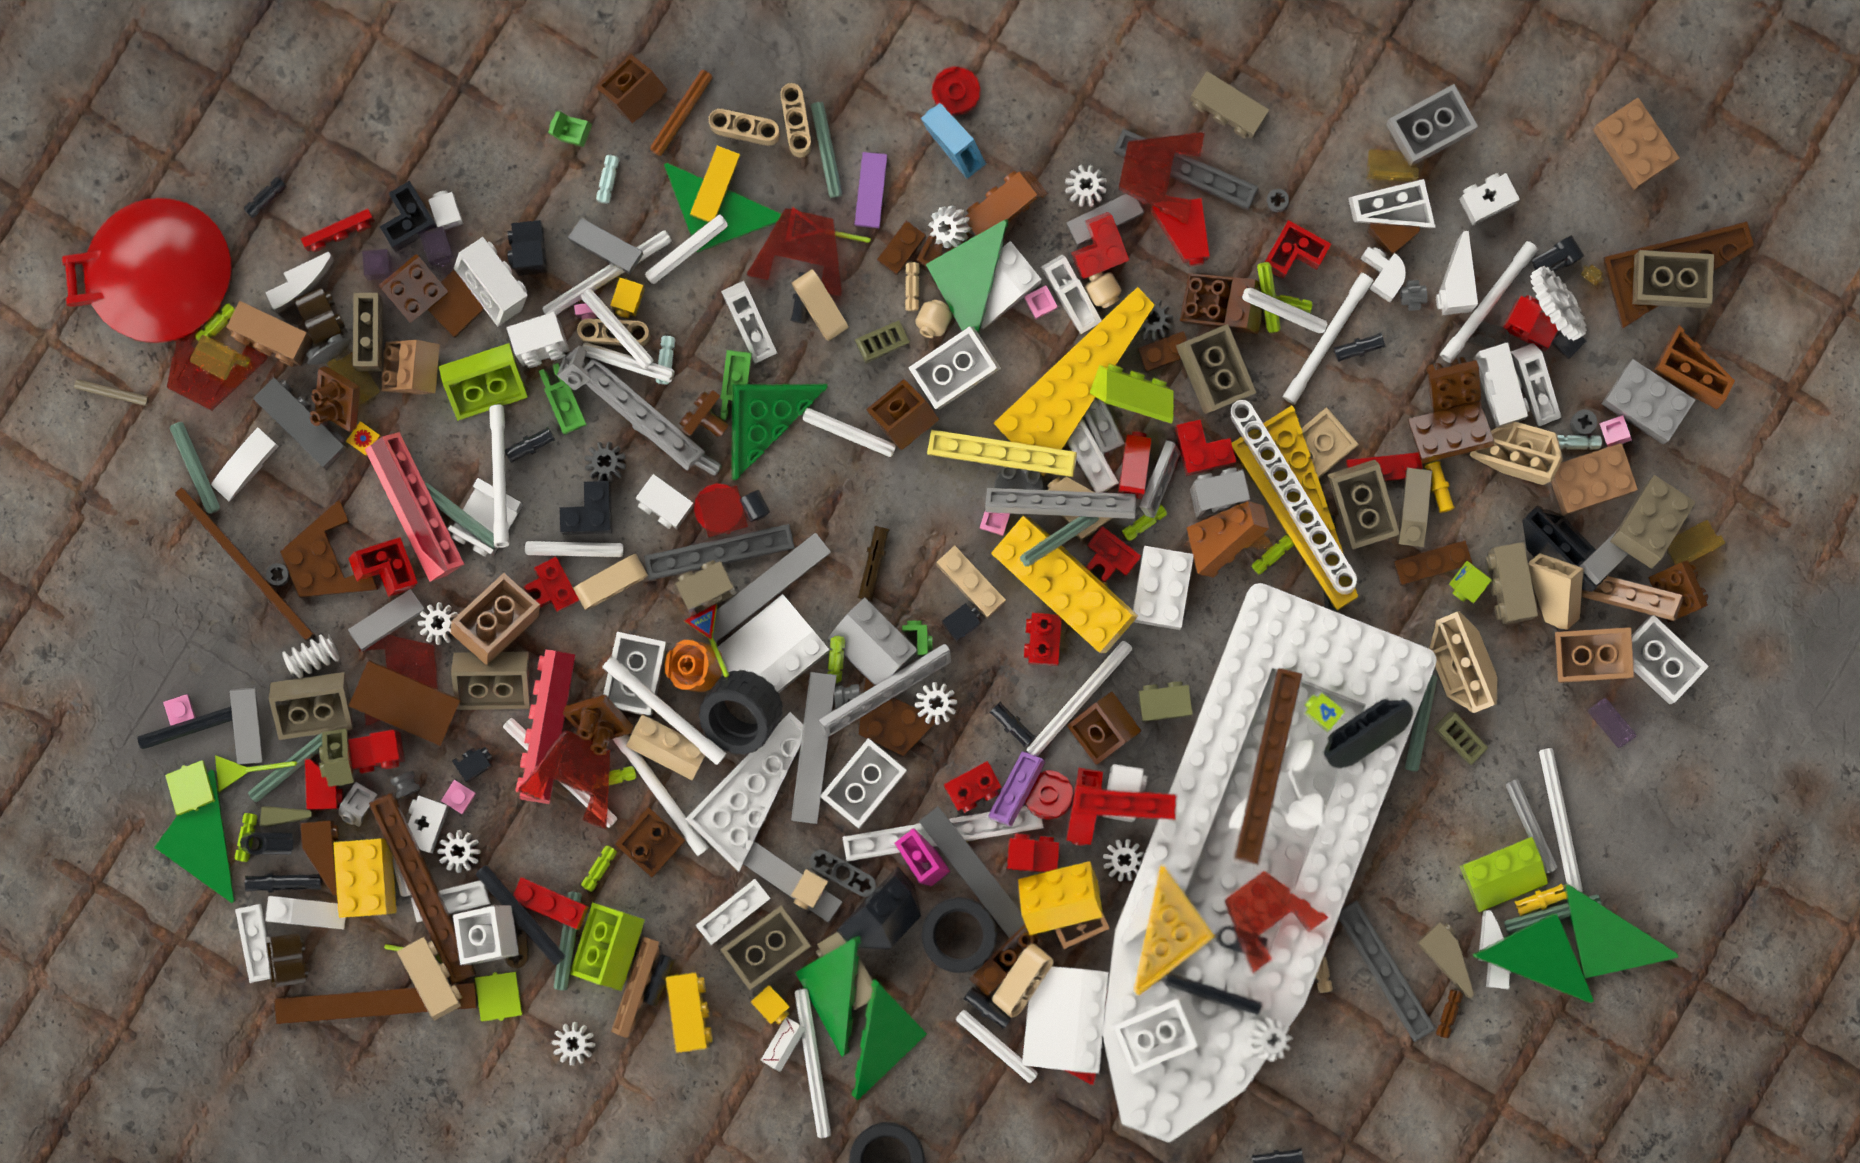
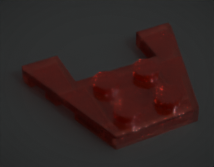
M1199 132L1128 141L1119 190L1145 204L1149 203L1159 208L1161 212L1167 215L1171 214L1178 218L1180 222L1187 224L1192 200L1167 196L1175 153L1201 157L1205 133Z
M785 208L748 270L747 276L769 280L774 256H781L824 266L821 282L829 294L841 296L842 289L834 219Z
M201 325L194 333L175 341L176 348L174 357H172L167 388L213 411L259 368L268 357L246 345L235 367H232L192 347L196 339L195 335L203 327Z
M387 635L364 651H361L359 648V652L385 650L387 668L438 689L434 645ZM365 714L366 726H371L381 721Z
M568 730L563 731L545 754V758L532 770L531 775L525 783L521 784L518 791L539 800L543 796L549 777L590 795L591 797L582 820L600 829H605L607 826L610 750L607 749L604 755H596L591 750L592 741L582 739L579 735Z
M1265 871L1258 874L1224 900L1253 974L1273 959L1257 938L1287 915L1293 912L1308 933L1328 919L1325 913L1322 911L1319 913L1310 906L1311 903L1305 899L1301 900L1290 892L1287 886Z

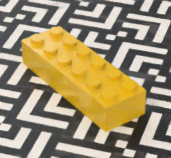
M1022 516L991 554L1099 653H1107L1136 620L1138 615L1062 545L1031 566L1025 567L1020 561V556L1051 535L1031 517Z

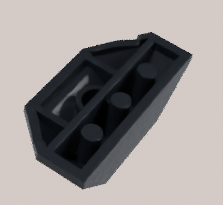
M1537 505L1522 520L1526 548L1534 558L1541 553L1579 567L1596 551L1580 532L1559 513L1543 509V507ZM1583 572L1582 590L1593 592L1607 576L1595 585Z
M897 867L836 931L846 942L860 936L861 943L858 944V949L892 948L921 917L915 885Z

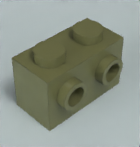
M1182 681L1167 683V688L1158 689V684L1143 686V691L1138 692L1141 721L1148 722L1192 716L1189 685H1183Z
M347 728L322 732V747H319L320 771L322 778L327 777L329 787L354 783Z

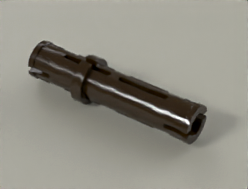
M874 526L871 545L867 547L866 551L868 557L859 595L857 596L858 599L863 600L866 598L870 602L873 601L882 557L886 555L884 549L890 529Z

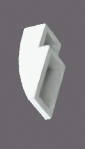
M327 252L285 272L284 275L288 282L265 292L273 310L278 314L296 303L295 299L308 294L327 273L334 261L332 255Z
M1060 255L1041 266L1054 292L1080 334L1102 321L1065 256Z
M257 427L226 463L211 485L230 502L263 467L262 464L279 446Z
M1483 911L1479 950L1503 939L1499 925L1491 911ZM1488 963L1486 987L1509 989V971Z

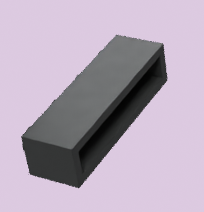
M273 378L253 399L327 470L347 450L343 445L346 440L337 431L331 433L326 429L327 422L314 426L310 421L311 415L308 411L311 406L301 396L296 399L290 393L293 388L283 379L278 382Z

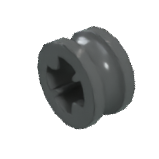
M1274 189L1270 191L1267 196L1269 209L1274 212H1282L1288 207L1289 196L1284 190ZM1276 194L1281 195V199H1285V202H1281L1279 207L1274 206L1275 202L1271 203V199H1274Z
M272 564L266 571L267 580L275 586H283L290 579L287 567L282 564ZM279 568L283 569L282 575L284 578L281 581L277 579L276 582L273 580L274 574L272 572L275 569L279 571Z

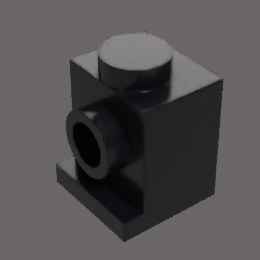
M486 747L479 748L478 750H475V748L468 750L462 755L463 760L461 761L457 758L452 760L467 783L493 767L490 762L493 757Z

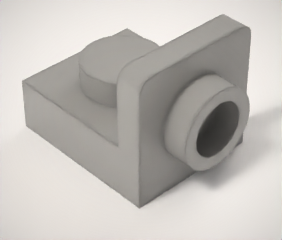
M580 345L563 357L557 374L573 390H577L591 378V375L583 369L585 365L583 361L587 351Z
M356 782L340 804L338 815L344 822L360 827L364 816L370 809L369 802L375 800L377 794Z

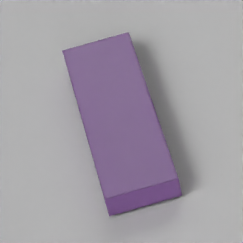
M862 153L855 226L879 228L887 163L886 154Z
M1023 751L1021 752L988 815L992 820L1012 827L1045 764L1042 758Z

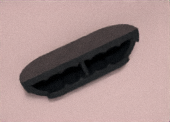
M1388 698L1382 699L1333 731L1328 736V743L1326 744L1325 751H1323L1330 766L1339 769L1350 767L1403 732L1409 725L1413 715L1410 702L1403 698L1402 700L1390 701Z

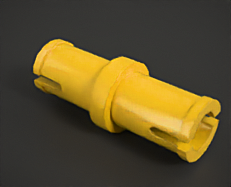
M1436 461L1427 464L1425 469L1432 471L1430 491L1435 495L1439 513L1453 510L1455 507L1448 490L1450 485L1445 480L1441 462Z
M1562 884L1542 892L1540 890L1535 891V894L1514 901L1519 915L1523 916V914L1539 908L1544 910L1547 909V905L1567 899Z

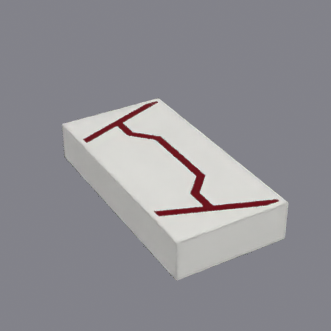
M786 1017L761 1061L780 1072L806 1028Z

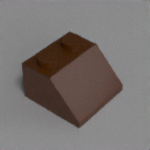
M632 54L596 86V89L632 124L637 119H640L645 111L658 102L663 94L668 91L655 73Z
M905 379L866 409L888 438L901 451L939 420L927 401Z
M1112 691L1066 725L1096 765L1142 731Z

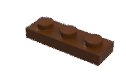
M1466 540L1393 562L1400 586L1459 569L1466 561L1473 564Z

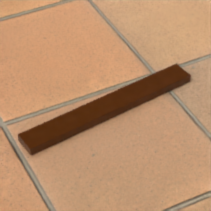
M182 487L177 490L175 495L297 632L306 641L314 639L316 635L194 498Z
M1279 667L1277 669L1233 858L1235 860L1258 865L1260 862L1302 673Z
M391 792L369 802L441 961L445 964L450 974L449 978L452 984L475 975L476 971L473 964L460 965L455 925L394 793Z
M475 983L455 984L462 998L458 999L461 1007L457 1009L477 1008ZM416 988L274 999L276 1024L429 1012Z

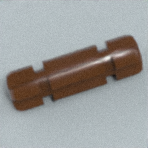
M1450 990L1447 998L1449 1001L1445 1004L1440 1019L1441 1025H1438L1436 1035L1446 1039L1450 1037L1452 1031L1450 1028L1451 1025H1454L1459 1010L1458 1004L1461 1003L1463 998L1462 992Z

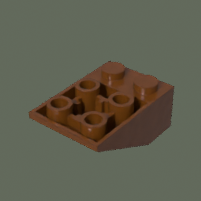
M1189 273L1180 321L1212 328H1219L1228 324L1232 332L1258 334L1263 309L1244 301L1242 296L1246 288H1253L1261 292L1260 282L1255 279Z

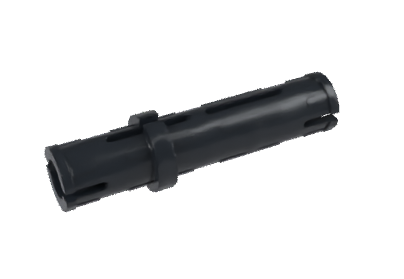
M268 873V875L245 876L246 892L268 891V893H274V891L322 889V878L319 874L274 875V873Z

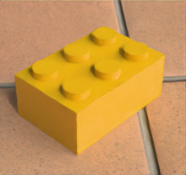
M386 839L334 842L339 918L397 913L393 855Z
M1090 861L1018 879L1021 914L1030 935L1102 917L1098 880Z
M699 973L666 977L676 1053L709 1048V1043L713 1042L711 1027L706 1028L705 1018L709 1017L708 1003H703L702 993L706 992L704 977L699 978Z

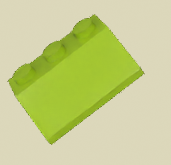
M509 343L439 366L442 383L457 421L488 411L490 406L493 405L504 406L528 398Z
M1109 364L1108 367L1099 365L1090 394L1104 403L1172 424L1173 390L1166 387L1167 382L1157 378H1153L1152 381L1145 380V375L1135 371L1126 374L1122 372L1123 368L1113 364Z
M1532 837L1459 866L1478 912L1548 884L1542 859Z
M592 902L569 974L622 991L645 919Z

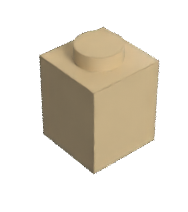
M805 870L791 895L796 898L793 903L807 910L808 906L814 908L828 881Z

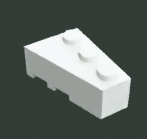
M1424 179L1348 198L1354 222L1435 228Z
M1508 342L1479 351L1473 360H1477L1479 365L1480 381L1496 428L1514 421L1518 422L1528 417L1527 412L1530 409L1526 398H1523L1521 393V381L1516 374Z

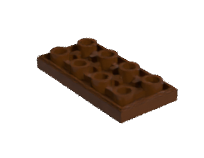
M368 660L349 707L441 746L461 699Z

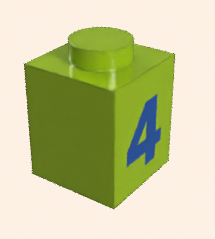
M1466 561L1449 585L1455 589L1452 593L1463 602L1468 599L1474 604L1492 579Z
M1320 693L1318 697L1313 694L1304 705L1308 708L1304 714L1326 732H1329L1345 713L1341 707L1323 693Z

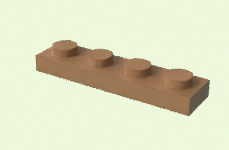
M1607 576L1593 592L1582 590L1581 597L1673 621H1675L1683 601V597L1680 594Z
M644 936L642 937L611 1032L628 1038L629 1033L635 1027L636 1020L634 1017L637 1009L643 1003L644 996L642 993L645 985L651 979L652 973L650 969L652 963L659 955V942Z

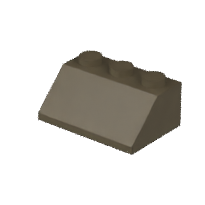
M472 652L453 653L451 670L454 697L461 699L456 710L530 709V665L528 652H501L488 665L484 664Z
M345 672L270 683L269 701L279 740L318 735L322 732L345 728L353 730L351 707H349L350 694Z
M837 932L818 943L817 945L820 949L816 953L821 958L847 942ZM860 957L858 973L855 975L854 986L856 987L855 1003L852 1006L854 1010L868 1003L873 990L871 986L873 980Z

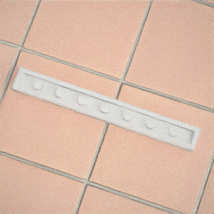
M1022 806L1012 827L992 820L988 816L990 812L949 819L965 841L1043 828L1042 818H1038L1030 813L1026 806ZM921 824L843 837L847 862L900 853L894 843L913 828L933 847L937 845Z

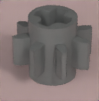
M1408 280L1406 287L1400 288L1401 305H1408V311L1420 310L1421 304H1427L1426 285L1419 286V280Z

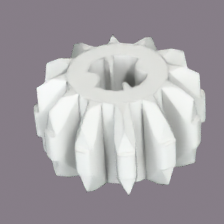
M1080 165L1078 167L1079 174L1071 170L1070 175L1073 179L1068 178L1065 181L1067 185L1071 186L1065 190L1066 194L1074 193L1070 201L1075 202L1079 198L1080 207H1083L1084 200H1087L1089 207L1093 206L1092 198L1100 202L1102 200L1100 194H1105L1107 190L1101 186L1106 183V178L1098 179L1101 175V170H1097L1093 174L1092 165H1089L1087 172H1084V167ZM1081 182H1083L1084 184L1090 182V183H1091V185H1090V189H1091V190H1089V189H1087V188L1084 189V190H1082V189H1081V186H1082V183H1081Z
M953 205L948 208L944 206L939 208L938 212L931 215L934 221L930 222L928 226L934 229L930 236H937L935 244L943 243L944 248H949L952 245L957 247L961 245V241L969 238L966 232H969L972 228L966 225L970 218L962 217L964 210H956V206Z
M440 602L436 605V611L432 605H428L427 608L430 614L428 615L423 611L420 613L422 617L426 618L425 621H418L419 626H426V628L420 631V634L424 636L429 633L426 639L429 643L433 641L435 636L437 645H441L442 637H444L447 643H450L451 639L448 634L451 633V621L458 613L453 612L449 614L452 607L447 605L443 610V605ZM437 618L442 621L443 619L445 620L442 623L443 628L441 630L437 627L434 629L433 627L436 625L435 620Z
M933 682V691L930 692L929 688L925 685L923 690L927 695L925 696L921 693L916 695L917 698L924 700V702L915 703L916 708L924 707L918 713V716L922 717L926 713L929 714L925 721L928 724L932 716L935 717L936 725L940 724L939 716H942L944 721L948 722L949 717L946 711L953 715L956 712L953 708L948 707V705H956L957 700H948V698L954 695V691L951 690L944 694L947 687L946 684H943L940 691H938L937 683ZM938 697L941 699L940 703H943V707H937L936 710L930 708L932 704H929V701L935 700Z
M457 830L455 839L454 835L449 832L447 837L450 842L448 843L443 839L440 841L442 845L446 846V849H438L437 852L439 854H446L445 857L440 859V863L443 864L450 861L447 865V870L451 871L456 864V872L461 873L462 864L469 871L471 866L468 861L475 864L478 863V860L472 857V855L480 854L481 850L472 848L479 843L478 840H473L469 843L472 836L471 833H467L462 839V831ZM456 846L465 848V852H462L464 854L462 858L454 856L453 851H456L454 849Z
M1126 839L1125 847L1123 848L1121 841L1116 840L1118 850L1109 845L1107 849L1113 855H1103L1104 859L1111 860V863H1106L1104 868L1107 869L1113 866L1114 869L1109 873L1110 877L1119 872L1118 881H1122L1123 875L1126 873L1128 881H1131L1133 877L1130 871L1137 875L1138 869L1135 866H1140L1142 861H1137V858L1143 857L1145 854L1144 852L1135 854L1134 851L1139 848V844L1136 843L1130 849L1129 839ZM1128 854L1131 858L1128 860L1131 861L1130 865H1123L1121 867L1118 864L1120 861L1117 859L1118 856Z
M1269 1017L1265 1018L1264 1023L1256 1021L1258 1029L1251 1028L1250 1032L1254 1034V1037L1248 1039L1249 1043L1254 1044L1251 1051L1258 1053V1058L1262 1060L1267 1058L1269 1061H1275L1276 1056L1279 1058L1284 1057L1282 1050L1290 1049V1046L1286 1045V1041L1293 1039L1292 1036L1286 1035L1289 1030L1288 1026H1282L1281 1020L1275 1019L1273 1021ZM1271 1036H1273V1040H1269V1042L1267 1043V1039H1270Z
M573 1022L572 1031H570L567 1024H564L563 1030L566 1034H563L561 1031L555 1032L556 1036L561 1038V1041L553 1040L552 1044L560 1045V1048L556 1049L554 1054L564 1053L560 1059L561 1062H565L568 1056H570L569 1063L574 1065L575 1056H577L578 1061L582 1064L585 1062L582 1053L588 1057L592 1056V1053L586 1048L595 1047V1043H587V1039L592 1038L594 1035L593 1033L583 1035L587 1030V1026L583 1025L578 1032V1023ZM576 1037L579 1039L577 1044L580 1047L578 1050L573 1048L572 1051L569 1049L570 1043L568 1039L571 1038L572 1040Z

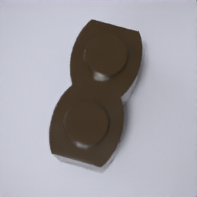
M319 288L295 299L299 312L316 346L326 343L335 335H344L342 328L345 327L341 315H335L332 309L335 302L330 291L325 293L323 288Z
M299 933L266 937V952L269 962L271 986L280 987L305 983V978L308 977L309 972L307 963H303L302 953L305 952V941L303 938H300Z

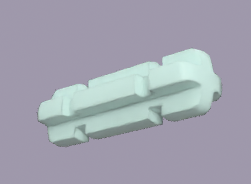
M607 155L604 164L606 167L603 168L599 184L600 190H598L596 197L597 201L601 203L610 202V191L613 189L616 176L615 168H618L619 158L613 155Z
M662 336V349H660L658 365L672 368L674 353L672 348L675 345L674 337ZM656 379V382L659 384L666 385L670 383L660 379Z
M1557 435L1560 449L1566 447V449L1586 450L1590 448V450H1599L1602 445L1600 436L1588 438V436L1568 435L1567 437Z

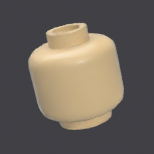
M1099 272L1088 277L1090 281L1085 285V290L1094 306L1106 308L1119 300L1118 296L1121 294V288L1111 272Z
M932 300L923 304L915 322L923 336L933 338V336L938 337L945 333L952 316L949 307L939 300Z

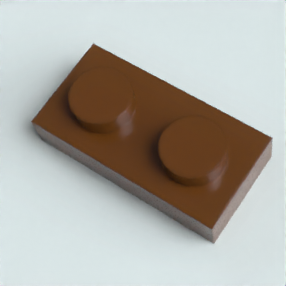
M905 221L878 257L877 262L895 275H898L924 240L926 234L908 221Z
M1184 331L1137 349L1146 372L1181 359L1176 345L1188 341Z

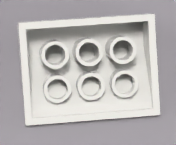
M783 594L718 646L728 673L734 670L754 672L766 678L778 693L829 653L828 647Z
M1051 967L1028 1002L1022 1065L1099 1073L1108 972Z

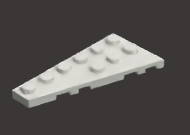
M791 712L777 725L766 743L756 752L749 753L685 819L738 872L801 745L803 724Z

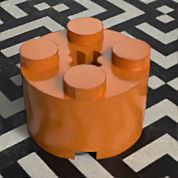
M682 640L677 643L673 650L668 652L665 659V673L673 685L679 689L705 692L712 689L722 675V670L714 650L708 643Z

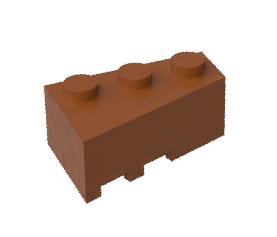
M1031 171L1011 172L1004 178L1006 183L1000 188L995 186L985 194L987 198L982 203L976 202L966 210L968 214L965 217L970 218L966 223L972 228L976 236L1005 219L1011 223V220L1019 213L1027 211L1030 208L1029 205L1039 197L1043 199L1048 195Z
M1679 325L1667 342L1653 373L1686 394L1718 409L1725 402L1735 380L1714 359L1711 360L1701 350V346L1694 342Z
M1247 501L1186 527L1197 573L1214 578L1219 573V569L1227 562L1231 563L1235 559V555L1243 548H1248L1269 529L1264 505Z

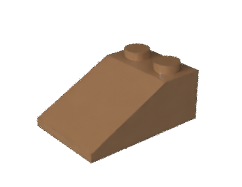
M1631 628L1555 632L1558 682L1634 678Z

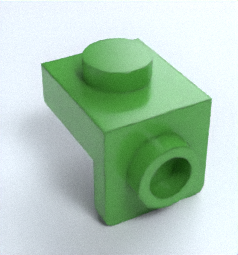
M556 111L550 123L549 134L562 142L584 147L592 124Z
M907 621V625H902V632H917L918 657H923L928 654V651H932V636H927V625H922V621Z

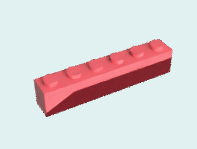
M400 432L383 436L368 446L365 451L429 581L446 577L463 566L464 562Z
M546 649L545 656L539 657L537 670L542 671L541 679L535 680L533 691L534 695H538L536 705L531 704L529 719H533L532 729L527 728L524 742L529 744L528 753H522L520 767L525 768L523 778L518 777L516 792H520L521 800L550 804L565 718L563 712L565 706H567L575 654Z

